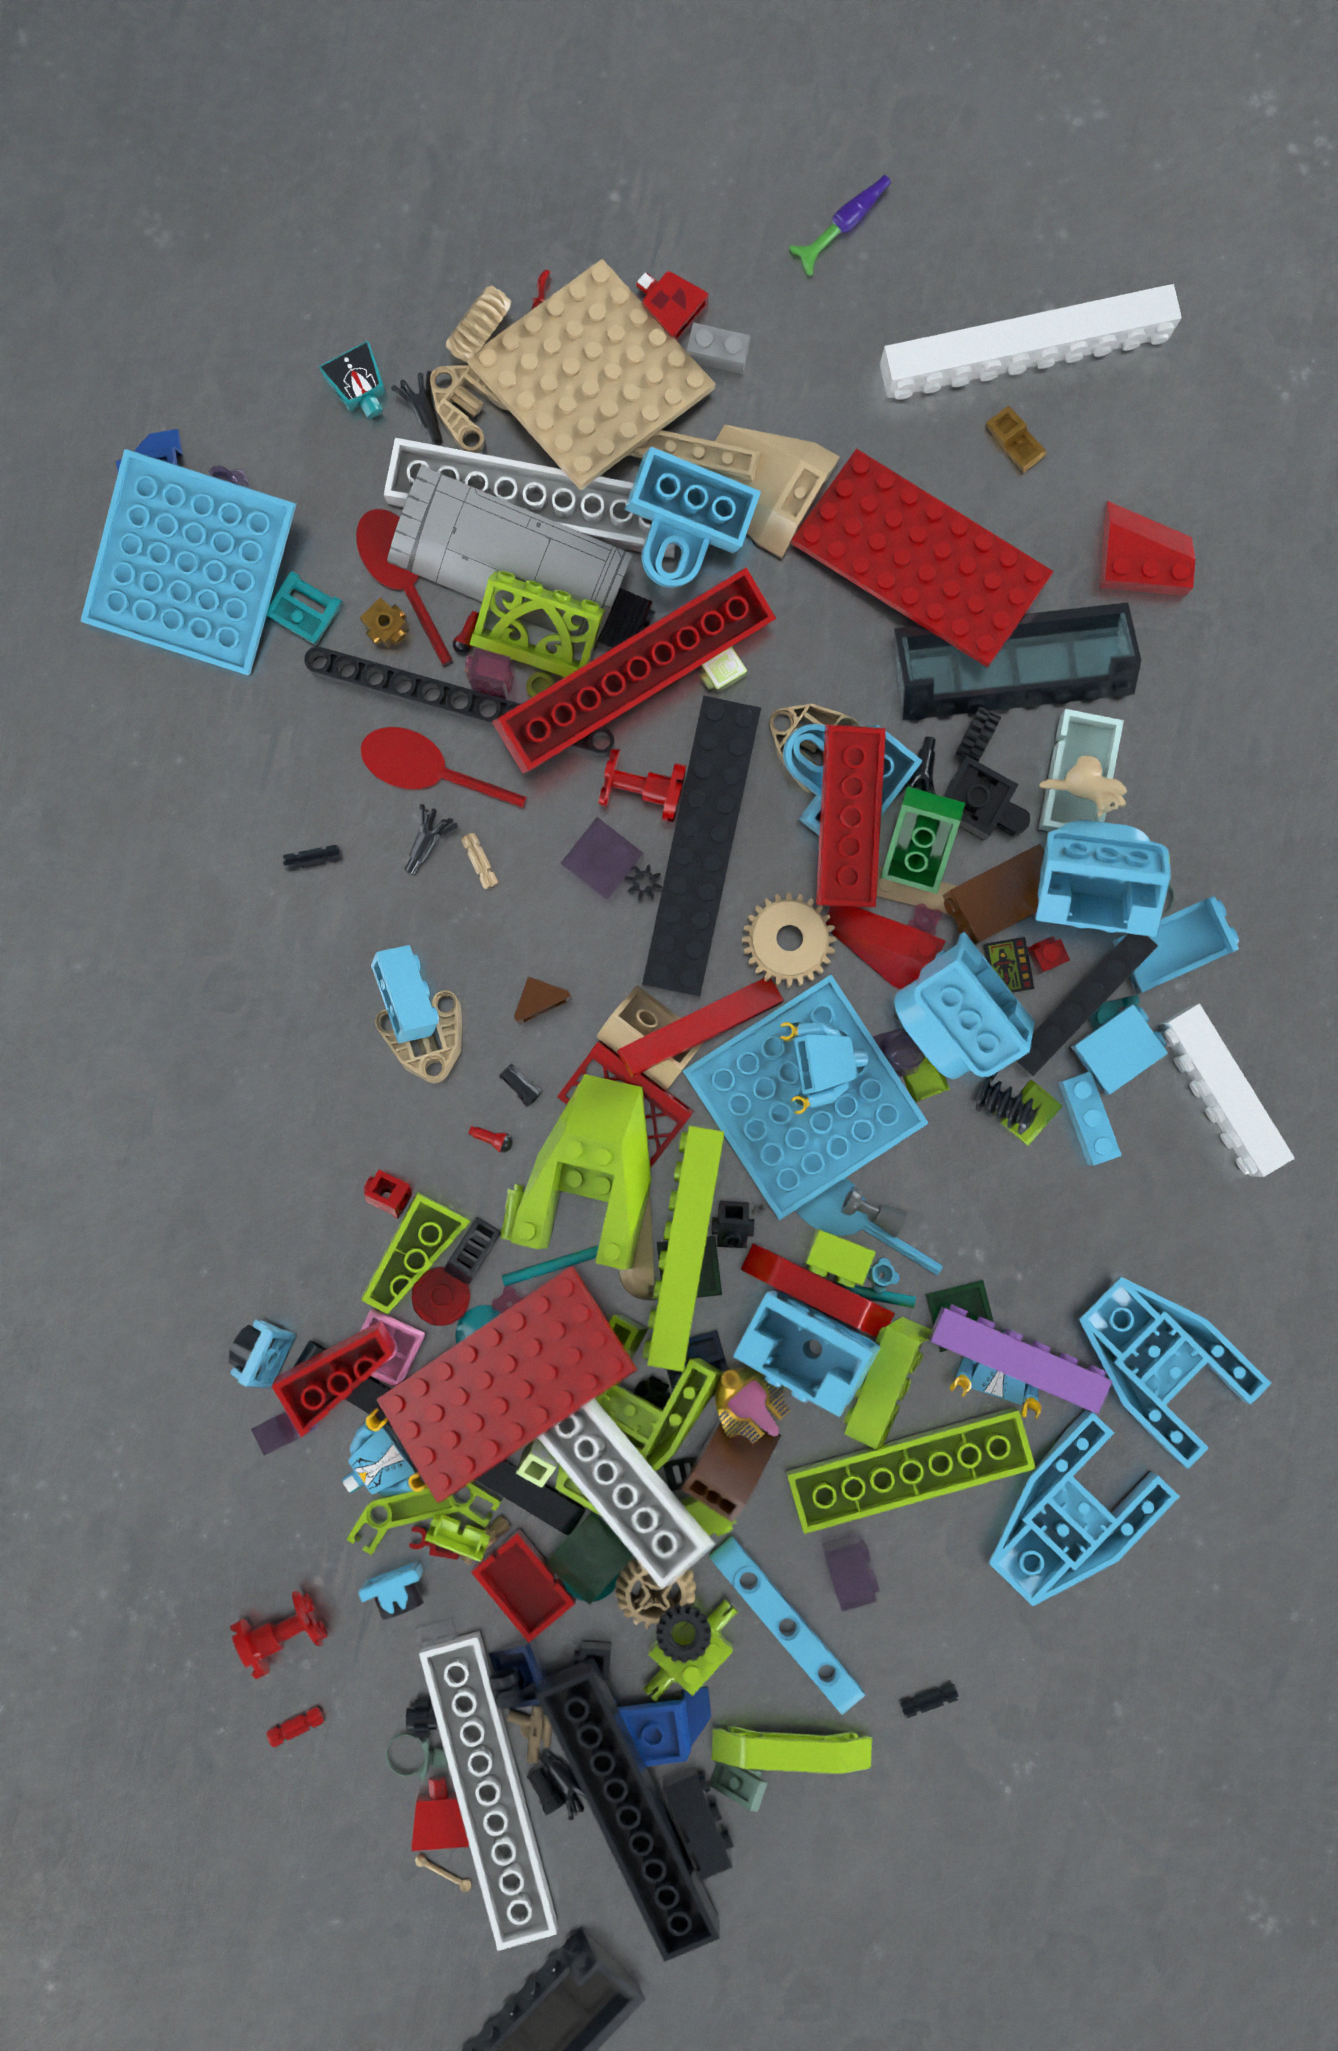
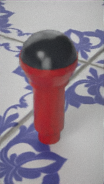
M472 611L468 615L462 632L453 639V649L459 654H467L472 650L470 641L479 613L476 611Z
M473 1126L470 1127L468 1132L473 1138L492 1144L500 1153L508 1152L513 1144L512 1137L508 1133H493Z

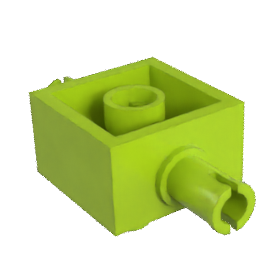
M723 1599L722 1603L707 1618L711 1627L710 1645L706 1648L705 1654L698 1656L697 1660L693 1662L688 1660L687 1663H682L680 1660H677V1662L672 1661L671 1657H666L662 1649H659L657 1639L648 1647V1655L660 1665L661 1669L643 1687L648 1696L652 1695L651 1698L657 1702L673 1682H678L693 1696L733 1652V1645L720 1632L732 1617L738 1613L733 1605L730 1607L729 1601ZM679 1622L672 1629L673 1639L682 1645L692 1642L696 1635L695 1628L688 1622Z

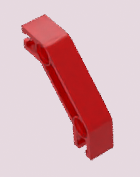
M754 1243L740 1269L764 1283L874 1337L878 1336L883 1326L887 1327L891 1323L895 1315L894 1312Z

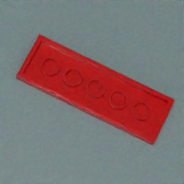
M825 725L816 905L876 908L886 728Z

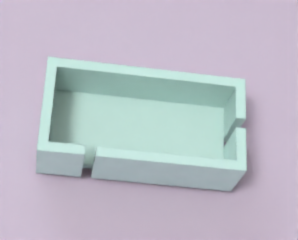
M1065 709L1059 718L1055 741L1059 742L1053 749L1048 779L1063 780L1081 756L1097 758L1101 763L1102 776L1113 779L1124 720ZM1046 789L1038 829L1051 832L1058 830L1069 822L1077 820L1105 822L1106 813L1098 818V807L1095 802L1077 797L1068 790Z

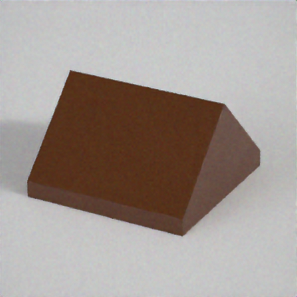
M528 977L514 1018L521 1025L573 999L568 990Z

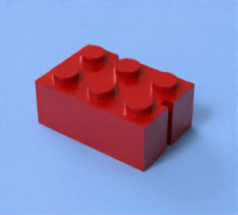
M520 1528L498 1546L497 1552L493 1550L481 1562L477 1563L471 1571L472 1575L528 1643L576 1603V1598L566 1590L561 1578L559 1577L554 1580L555 1571Z

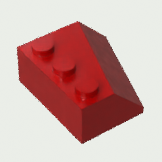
M1107 501L1099 588L1186 596L1194 586L1196 558L1192 537Z

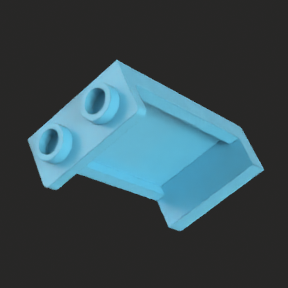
M1212 896L1160 920L1157 936H1149L1158 947L1129 976L1136 994L1143 993L1204 964L1239 950L1237 945L1239 937L1235 929L1229 927L1226 922L1225 916H1227V912L1221 900H1216L1215 896ZM1125 936L1112 941L1114 946L1116 947Z

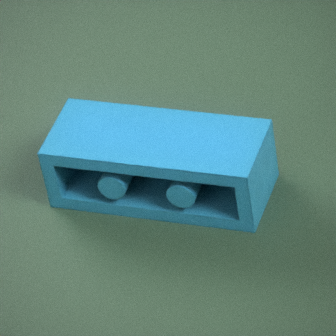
M410 945L376 952L371 966L398 1044L432 1036L439 1023V1017L436 1008L431 1007L428 984L426 981H422L419 973L420 962L418 956L413 955Z
M1091 1071L1057 1082L1088 1166H1094L1122 1156Z

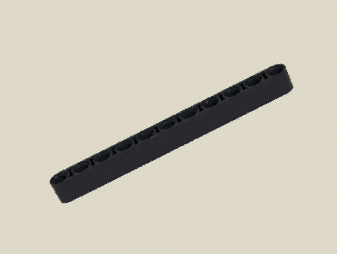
M312 647L306 652L304 657L306 667L317 678L495 728L492 721L520 705L517 702L324 647ZM316 657H326L325 666L319 669L313 668L312 663ZM346 664H352L355 666L354 673L348 677L342 676L340 674L341 668ZM374 672L383 674L382 681L377 685H372L368 682L370 675ZM402 680H408L412 683L410 690L405 693H400L396 690L398 683ZM428 689H438L440 691L439 697L434 701L426 700L425 693ZM456 697H466L468 699L467 706L462 709L454 708L453 701ZM487 704L496 706L495 714L491 717L483 716L481 714L483 706ZM600 727L566 749L598 758H605L610 756L612 749H615V739L609 729ZM599 736H605L610 740V744L605 749H598L593 745L594 740Z
M309 1340L294 1367L327 1349ZM369 1376L345 1400L368 1414L376 1408L379 1409L376 1417L378 1420L384 1421L387 1417L376 1399L392 1388ZM388 1420V1422L386 1423V1425L389 1426V1427H391V1428L393 1429V1427L391 1426V1424H390V1422H389V1420ZM507 1459L475 1479L568 1536L572 1535L586 1511L582 1505L545 1483L541 1488L516 1474L518 1466Z

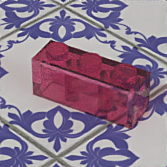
M475 648L473 656L468 655L464 669L472 689L509 700L516 675L511 657Z

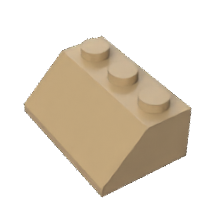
M636 985L611 1014L596 1037L617 1053L619 1048L681 1018ZM703 1043L642 1073L667 1091Z

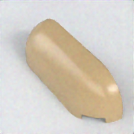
M650 1190L633 1268L627 1270L618 1269L619 1279L624 1289L633 1297L641 1300H655L653 1299L655 1286Z

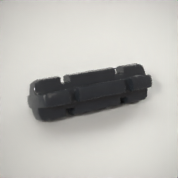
M338 845L326 846V849L320 847L300 851L297 855L294 853L283 855V865L287 871L296 870L298 866L306 868L325 864V861L331 863L341 860V852Z
M949 1684L943 1686V1690L939 1691L937 1688L915 1696V1700L910 1698L902 1701L900 1706L905 1718L916 1716V1712L921 1711V1713L944 1706V1702L949 1704L957 1701L959 1695L955 1685Z

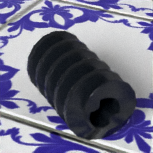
M988 1076L976 1097V1111L980 1112L987 1106V1117H992L997 1112L996 1120L998 1123H1002L1008 1118L1007 1128L1012 1129L1015 1125L1019 1124L1018 1134L1022 1135L1034 1122L1042 1103L1034 1109L1032 1108L1033 1098L1023 1103L1022 1092L1013 1098L1011 1096L1013 1087L1009 1086L1002 1092V1081L999 1080L994 1086H991L992 1076Z

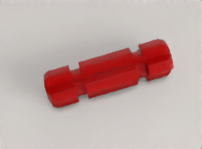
M315 1707L307 1711L305 1716L300 1714L282 1723L281 1728L276 1726L268 1730L266 1733L268 1742L272 1747H277L284 1743V1739L289 1741L309 1731L310 1726L315 1728L323 1724L324 1717L321 1710Z

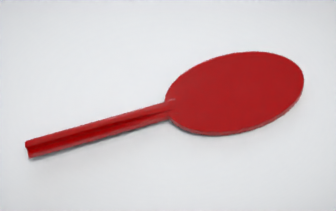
M373 509L366 512L361 517L356 531L357 548L363 564L380 584L393 590H404L442 665L450 664L453 659L414 586L419 575L387 562L400 517L385 509Z
M400 727L380 728L369 733L361 744V756L366 767L377 778L392 786L409 790L425 789L435 785L442 778L522 808L526 803V796L446 768L444 757L439 748L427 737L413 730Z

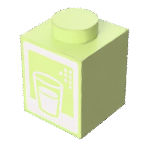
M731 646L702 664L701 671L703 673L699 676L708 690L713 688L717 695L745 678L747 670Z
M536 1438L522 1452L516 1474L542 1488L556 1469L558 1461L540 1439Z

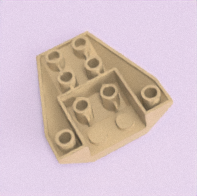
M724 425L715 442L760 451L753 482L727 477L761 491L747 534L757 545L783 558L791 544V539L797 532L798 526L823 483L826 484L840 460V456L815 442Z

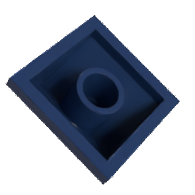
M524 1638L489 1652L488 1655L495 1673L508 1668L518 1669L520 1675L518 1683L524 1689L526 1700L521 1704L510 1707L509 1710L540 1705L536 1696L538 1682L547 1678L534 1641L532 1640L528 1643Z

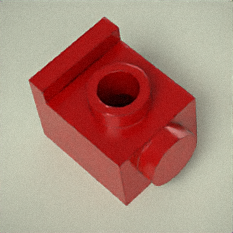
M1054 936L1027 947L1038 975L1070 961L1062 940H1055Z
M380 1169L374 1177L370 1176L363 1189L367 1203L391 1214L396 1219L400 1217L412 1196L410 1184ZM386 1192L391 1193L388 1199L382 1197Z

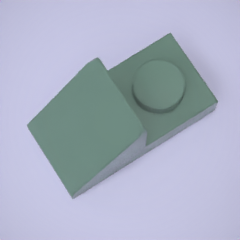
M717 1762L709 1786L748 1810L758 1811L768 1782L761 1779L762 1772L759 1770L743 1769Z

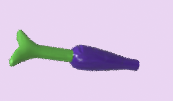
M883 175L876 183L844 204L834 214L832 225L811 245L789 246V250L793 254L801 257L807 275L812 276L813 265L818 253L839 233L851 231L870 210L881 193L891 184V180L886 175Z

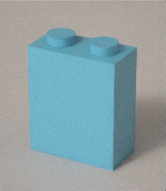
M1134 1004L1127 1006L1070 1046L1087 1071H1091L1094 1081L1104 1095H1110L1168 1054L1164 1048L1167 1046V1043L1158 1031L1153 1033L1147 1024L1150 1021L1149 1017L1141 1007L1136 1008Z

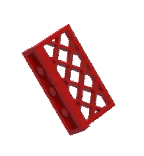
M599 1040L558 1094L557 1098L566 1105L568 1104L570 1098L566 1094L572 1086L579 1085L580 1081H577L582 1073L583 1076L587 1074V1066L593 1059L603 1066L605 1079L621 1080L624 1083L642 1087L643 1098L650 1102L651 1114H646L645 1119L652 1118L654 1134L647 1135V1139H655L657 1150L652 1158L649 1159L651 1169L693 1114L694 1110L671 1092L664 1090L644 1073L631 1078L618 1053ZM608 1071L614 1074L615 1077H609ZM655 1107H657V1108H658L659 1110H661L662 1112H661V1113H656V1112H655ZM668 1116L678 1124L671 1132L659 1134L656 1117ZM667 1137L660 1146L659 1138Z

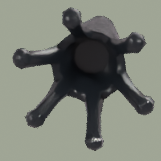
M427 371L426 390L423 384L424 374L419 372L418 383L420 393L415 394L405 380L400 381L401 389L395 385L391 389L401 395L410 405L422 428L427 430L431 442L442 439V436L437 426L439 422L431 399L430 375L432 371Z
M930 736L924 738L923 747L917 755L922 760V763L899 794L907 786L911 788L919 786L922 791L935 794L933 784L935 738Z
M423 804L419 806L420 825L418 834L409 854L410 859L405 867L407 872L414 875L420 864L425 862L437 842L448 832L458 828V824L454 823L444 830L447 825L453 822L452 818H448L447 820H441L433 829V820L437 811L435 808H432L430 815L429 810H425Z
M547 1750L539 1759L547 1767V1773L560 1790L567 1806L568 1820L572 1821L574 1816L578 1814V1811L580 1813L584 1811L576 1792L584 1798L585 1796L575 1775L560 1760L557 1761Z

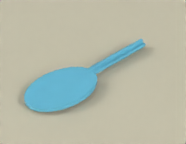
M847 1178L842 1179L795 1210L806 1223L832 1235H852L862 1229L938 1276L943 1268V1265L901 1239L892 1237L868 1220V1215L857 1210L850 1216L841 1213L846 1195L851 1187L855 1186Z

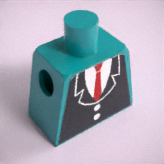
M368 341L319 366L324 380L350 412L362 407L368 419L382 413L383 409L377 398L383 396L386 390Z

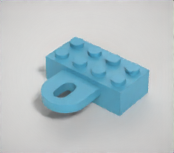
M650 447L642 458L624 509L652 521L642 550V565L648 577L663 587H681L690 582L699 572L709 544L733 554L738 551L743 545L761 491ZM669 544H676L681 549V557L674 573L665 572L661 566L664 553Z
M808 724L797 728L789 735L784 745L783 759L789 773L816 794L799 817V820L819 835L823 764L821 766L814 765L800 753L799 746L802 741L809 740L824 752L825 726ZM878 724L868 725V727L882 728ZM887 731L885 734L881 816L922 763L918 756Z

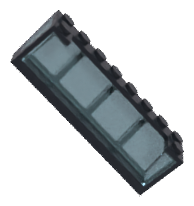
M1128 602L1025 614L989 668L922 626L894 629L893 647L902 720H921L936 716L949 717L954 714L963 713L976 714L980 706L987 710H1009L1016 707H1037L1052 703L1066 704L1070 701L1079 700L1093 701L1105 697H1125L1135 694L1142 661Z

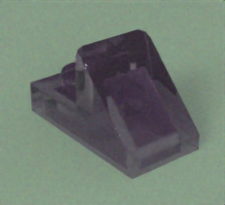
M286 1411L251 1429L264 1456L300 1438ZM316 1423L309 1430V1432L317 1429L319 1427L318 1424Z

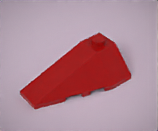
M830 906L827 915H830V919L826 922V925H833L835 927L831 934L859 956L870 968H873L891 986L900 990L919 978L922 968L935 960L936 954L942 951L946 941L914 927L858 907Z

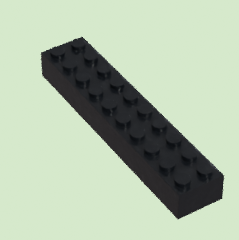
M703 695L642 987L700 999L761 707Z
M594 1657L540 1680L536 1696L664 1962L720 1939V1921L701 1881H698L695 1868Z

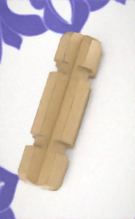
M473 832L461 838L465 850L469 851L467 854L477 875H480L479 879L483 888L489 889L498 884L494 872L490 870L492 869L482 847H479L480 842L476 834Z
M499 1516L493 1521L491 1527L488 1526L484 1529L486 1534L491 1536L486 1550L499 1539V1535L503 1536L510 1529L511 1525L503 1516ZM459 1554L460 1558L467 1565H470L473 1561H475L474 1559Z

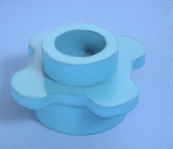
M887 1258L879 1259L878 1264L869 1268L866 1276L873 1283V1289L877 1293H883L890 1284H897L900 1278ZM883 1273L884 1278H880L879 1274Z

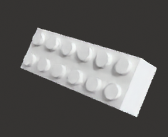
M1200 1004L1186 1007L1157 1025L1160 1029L1159 1033L1167 1043L1165 1047H1171L1176 1055L1173 1058L1176 1066L1182 1073L1186 1072L1192 1081L1189 1083L1192 1092L1197 1098L1202 1097L1207 1106L1204 1109L1205 1113L1213 1124L1218 1123L1223 1132L1220 1134L1222 1141L1227 1148L1234 1149L1238 1156L1236 1163L1245 1175L1248 1173L1250 1177H1265L1294 1159L1290 1149Z

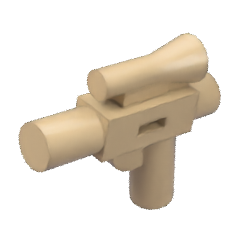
M541 1705L532 1706L531 1716L510 1709L506 1721L520 1725L522 1736L529 1738L527 1762L538 1763L541 1740H543V1747L550 1748L552 1727L546 1715H544Z

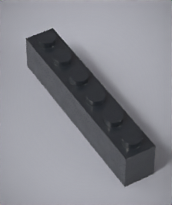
M1128 933L1033 1032L1030 1052L1016 1061L1034 1076L1158 945L1149 936Z

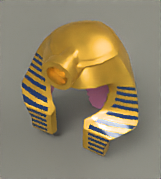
M739 1367L724 1372L717 1384L715 1397L718 1415L726 1435L730 1438L738 1434L747 1437L752 1444L765 1434L761 1429H764L769 1435L777 1436L779 1429L768 1409L778 1420L782 1419L790 1411L783 1397L787 1387L783 1385L776 1387L765 1380L766 1375L754 1368Z

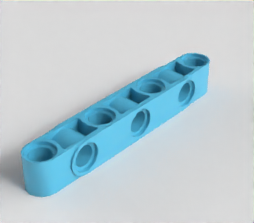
M732 1536L709 1555L716 1567L842 1715L866 1695L831 1651ZM746 1572H751L757 1577L756 1582L751 1586H745L740 1582L741 1576ZM789 1618L795 1621L794 1629L790 1632L782 1631L779 1628L782 1620ZM823 1665H831L834 1668V1673L828 1678L819 1676L818 1671Z

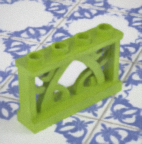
M506 571L493 572L487 581V587L470 645L566 677L590 662L605 609L600 608L599 604L592 600L583 599L579 601L573 599L571 594L562 590H554L553 592L544 589L543 585L536 581L527 580L523 582L517 580L515 575ZM500 590L511 592L514 595L513 601H507L503 597L504 606L510 610L507 613L501 610L495 601V595ZM523 597L529 598L531 600L523 602ZM490 609L501 618L492 630L485 628ZM543 609L553 621L558 634L547 635L537 645L529 643L530 639L527 629L517 618L528 612ZM559 609L566 611L564 615H562ZM579 615L587 619L589 629L586 633L571 635L570 631H574L581 626V624L573 623L572 616ZM510 624L521 633L519 639L510 637V632L515 631L514 628L509 627ZM561 641V644L555 643L557 651L553 652L547 649L548 642ZM586 641L581 661L574 659L573 642Z

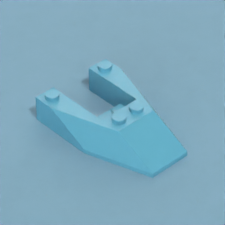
M1120 1277L1079 1319L1108 1378L1112 1380L1111 1384L1122 1405L1181 1466L1187 1469L1209 1447L1166 1404L1201 1368L1206 1365L1243 1402L1250 1405L1272 1384L1207 1319L1123 1277Z
M1087 1409L1066 1429L1029 1476L989 1561V1564L1032 1606L1117 1563L1180 1497L1157 1474L1150 1471L1111 1513L1096 1500L1073 1476L1114 1432L1097 1415Z

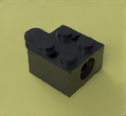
M969 756L965 757L943 797L965 803L959 826L987 840L995 826L1011 835L1017 836L1029 827L1031 821L1030 814L1026 809L1010 801L1019 784Z

